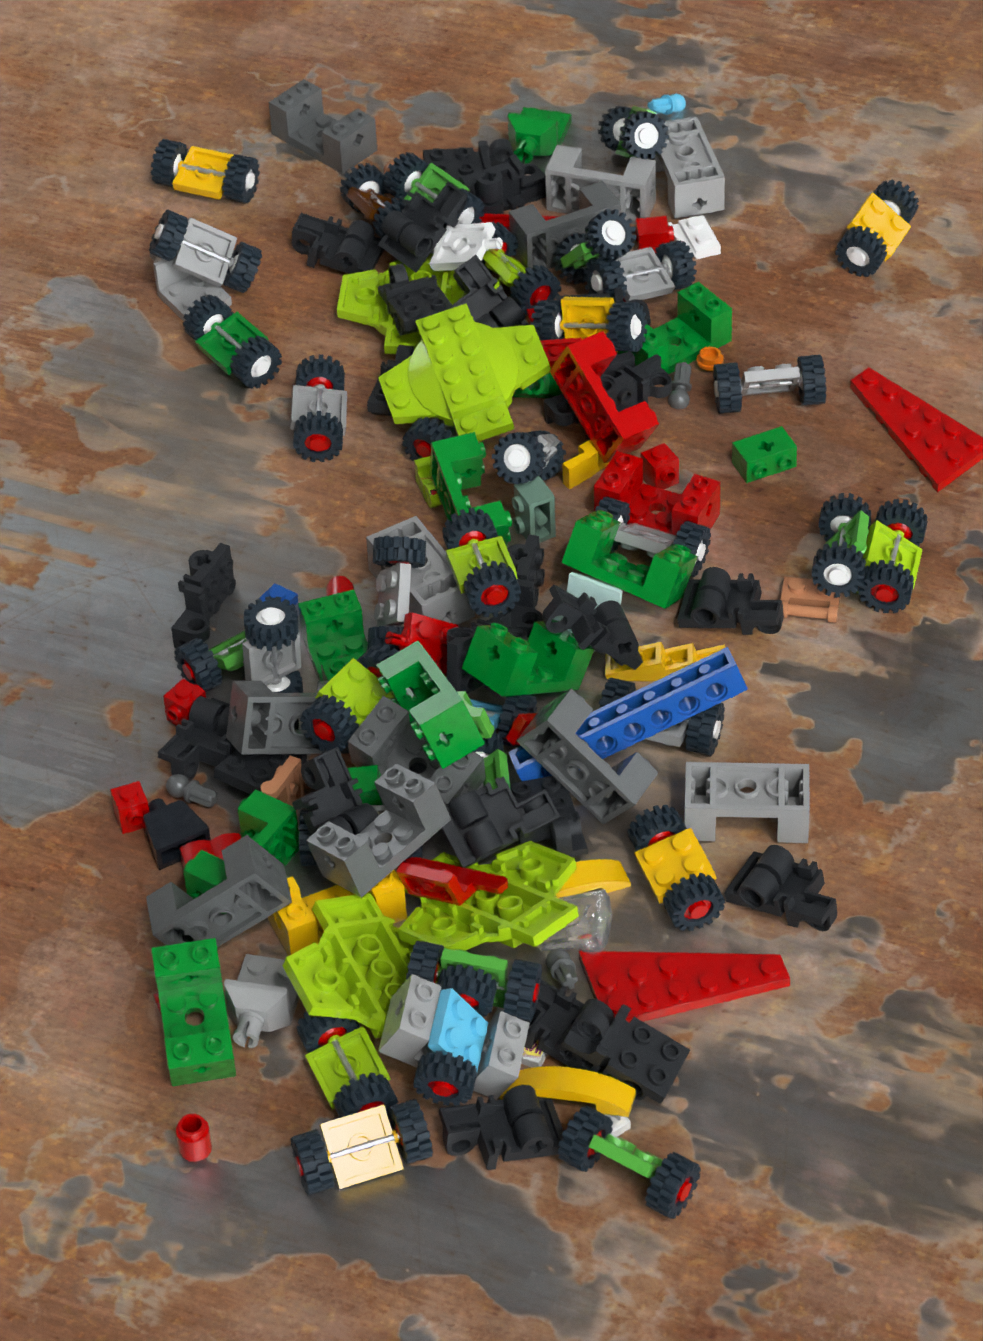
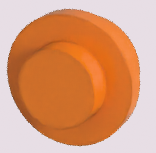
M705 347L701 349L697 356V365L706 371H713L714 364L724 363V357L716 347Z

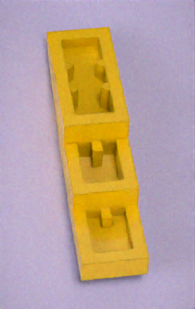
M591 440L578 446V456L562 463L563 484L569 490L589 479L609 464V462L604 463Z
M661 641L639 646L638 652L643 663L636 670L626 664L623 666L619 665L610 655L605 654V676L607 679L615 678L626 681H657L726 647L724 644L696 651L694 644L690 643L664 649Z

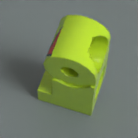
M431 456L414 460L415 477L424 500L429 508H434L441 505L430 475Z

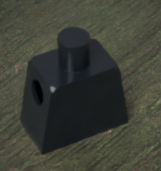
M158 798L149 803V813L143 816L145 834L159 870L181 861L180 847L192 841L211 840L208 825L184 801L178 800L166 805L163 799Z

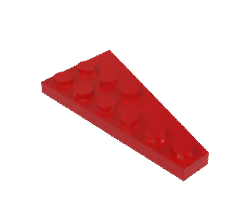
M868 367L851 379L850 389L866 408L872 409L876 414V420L887 427L888 434L905 455L918 464L920 467L919 471L924 477L928 476L933 482L932 487L937 493L983 459L982 436Z
M579 951V960L594 999L600 1000L609 1006L614 1017L623 1004L630 1007L631 1010L625 1019L628 1022H631L633 1017L645 1022L790 986V976L780 954Z

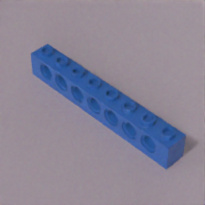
M726 647L591 712L575 734L586 741L589 747L601 759H604L675 724L681 723L702 711L708 710L729 698L735 697L748 690L729 648ZM522 746L508 752L521 781L552 776Z

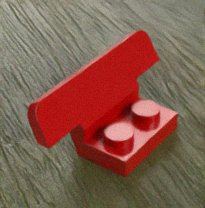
M420 857L406 859L397 866L396 870L397 875L409 894L461 906L477 890L502 894L508 888V879L504 876Z

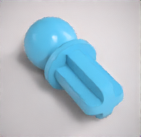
M675 93L663 95L658 99H652L651 102H648L647 107L649 110L656 112V114L663 113L664 115H669L673 112L684 110L686 101L681 94Z

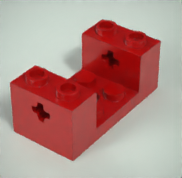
M602 331L568 345L551 368L550 373L606 464L611 461L617 451L629 454L640 449L657 428L659 422L655 412L650 409L646 401L620 412L617 411L614 400L608 396L600 379L617 355L614 344Z
M617 451L594 485V511L599 506L600 500H603V497H609L630 505L628 525L636 523L676 535L680 531V526L684 525L685 521L708 527L711 530L720 515L721 481L694 474L682 494L643 483V458ZM653 511H661L658 514L651 513Z

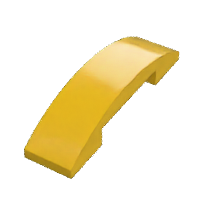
M594 859L576 862L577 869L556 896L559 899H564L598 888L603 895L630 887L631 882L621 862L618 860Z
M544 1066L520 1070L518 1078L501 1094L500 1098L503 1100L505 1093L515 1086L529 1085L534 1088L537 1097L596 1104V1110L602 1114L629 1117L636 1096V1089L600 1073L571 1067Z

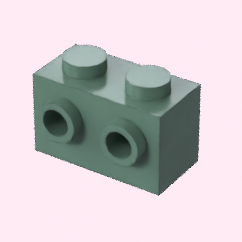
M538 475L535 480L528 483L514 484L512 505L515 510V518L512 521L518 534L521 533L525 539H527L528 535L539 536L540 543L556 537L555 496L541 477Z

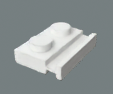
M703 215L679 220V223L674 225L672 222L668 223V226H673L674 241L681 240L686 242V246L689 245L691 248L689 253L693 252L695 259L721 254V245Z

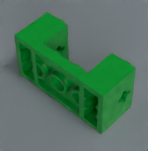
M699 281L679 291L677 317L655 329L648 324L645 325L647 334H644L646 339L645 342H642L643 347L637 352H631L635 357V366L657 354L661 357V368L668 374L675 372L677 363L686 362L690 364L697 360L701 349L705 347L720 348L731 342L732 308ZM618 351L616 353L620 355L629 351Z
M475 432L431 442L430 475L446 519L452 521V514L461 515L459 510L464 509L465 513H469V508H471L467 495L463 496L461 490L481 486V477L485 473L483 458H486V450L483 442H478ZM501 501L472 507L475 509V512L481 509L484 514L487 513L490 516L497 535L502 536L507 547L508 542H511L509 527H512V518L508 510L504 511Z
M597 510V512L594 511L576 521L561 563L664 609L683 598L698 557L690 553L691 550L680 544L671 545L654 555L650 567L643 564L635 565L628 562L627 557L619 553L610 554L621 523L613 519L612 514Z
M355 590L298 603L301 635L318 680L330 681L353 658L358 660L367 651L368 642L364 634L362 608Z
M544 621L535 622L529 639L526 641L507 632V627L499 623L477 626L462 669L502 697L568 691L571 688L579 690L594 649L591 645L585 650L579 648L573 633L565 630L561 633H552L546 628Z
M418 640L376 665L382 675L377 678L386 694L391 692L393 696L390 699L391 701L409 712L410 726L419 740L422 738L425 740L426 743L421 747L430 762L436 759L441 768L444 769L485 744L463 699Z
M256 789L247 799L245 798L241 801L237 811L241 838L248 835L283 863L285 867L299 851V829L297 812L294 810V807ZM203 850L194 859H190L183 870L186 893L193 899L227 879L224 860Z
M216 938L151 948L172 1087L235 1077L236 1069ZM192 1012H199L204 1016L203 1022L196 1026L188 1024L186 1018Z

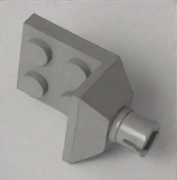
M150 254V257L154 260L153 266L157 295L183 322L187 321L184 319V315L190 313L187 310L188 307L191 306L193 308L195 306L193 302L195 300L200 302V297L202 296L206 298L208 295L217 296L226 305H232L231 296L221 286H215L173 268L172 264L175 256L169 262Z
M246 954L237 981L225 979L224 988L228 1015L237 1025V1029L233 1034V1040L239 1046L245 1047L249 1036L248 1048H254L258 1044L261 1031L271 1032L291 1025L299 996L282 966L285 960Z

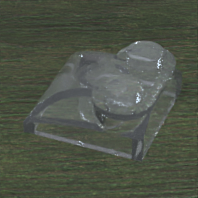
M605 889L560 897L559 899L577 906L579 917L538 945L540 951L579 949V951L589 954L603 951L608 943L613 918L610 897Z

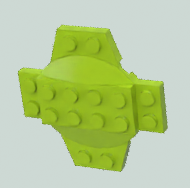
M434 253L429 254L417 273L404 264L409 281L424 277L430 278L432 275H435L438 287H440L452 305L467 295L455 281L453 276L454 270L433 271L429 263ZM396 260L391 262L389 266L401 264L402 262ZM374 269L343 275L337 306V317L375 327L377 331L385 336V354H396L399 345L413 346L415 350L422 340L419 331L400 336L394 317L392 318L388 313L387 304L378 293L377 286L390 283L389 270L380 274ZM497 279L498 281L494 286L495 289L500 286L499 279Z
M467 303L415 320L422 340L415 348L412 356L378 377L394 424L414 423L421 417L422 419L425 417H429V419L437 417L444 420L445 425L455 427L458 436L475 432L478 442L514 430V424L508 407L513 402L512 396L515 390L527 388L551 370L534 325L492 328L475 322Z
M528 841L496 854V859L490 864L478 865V862L467 868L506 877L508 879V888L502 894L477 890L461 906L412 895L421 899V907L415 908L399 927L398 931L400 940L413 946L416 941L443 945L446 949L464 951L485 942H500L512 948L522 943L536 947L579 917L576 905L561 900L556 896L577 869L575 858L533 841ZM445 852L432 859L433 861L463 867L458 857Z
M370 892L366 893L362 898L358 895H349L317 900L312 910L324 930L319 943L314 942L286 957L282 966L309 1015L353 1019L369 1027L375 1038H380L383 1034L391 997L407 980L406 974L409 969L408 964L411 960L410 956L411 952H413V945L400 940L399 928L393 926L395 920L382 914Z

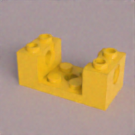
M393 870L369 892L372 894L382 914L394 919L395 924L407 919L404 885L396 871ZM294 877L287 878L292 903L268 917L287 955L290 956L314 942L319 943L324 930L312 910L315 901L356 894L339 885H335L301 898L300 888Z

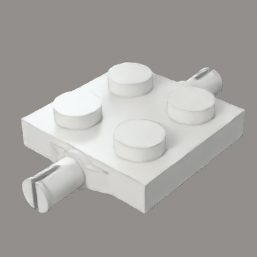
M491 222L456 225L455 228L447 225L446 232L431 251L434 254L429 265L433 271L455 270L475 255L482 261L488 249H501L503 242L501 238L491 239L495 232Z

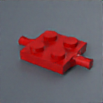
M411 612L405 614L404 629L401 635L389 631L385 638L389 639H385V642L399 646L401 651L418 640L446 677L447 631L458 627V625Z

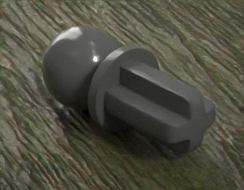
M686 362L677 363L675 367L674 381H672L673 391L668 397L669 405L674 409H684L690 402L687 392L692 389L690 384L692 367Z
M174 774L166 782L167 792L172 797H184L187 803L195 802L208 808H212L217 803L218 793L200 785L199 781L195 779L189 782L186 776Z
M556 948L547 954L546 965L552 977L558 980L562 987L567 986L568 989H573L575 987L574 983L578 982L579 978L569 953L564 949Z

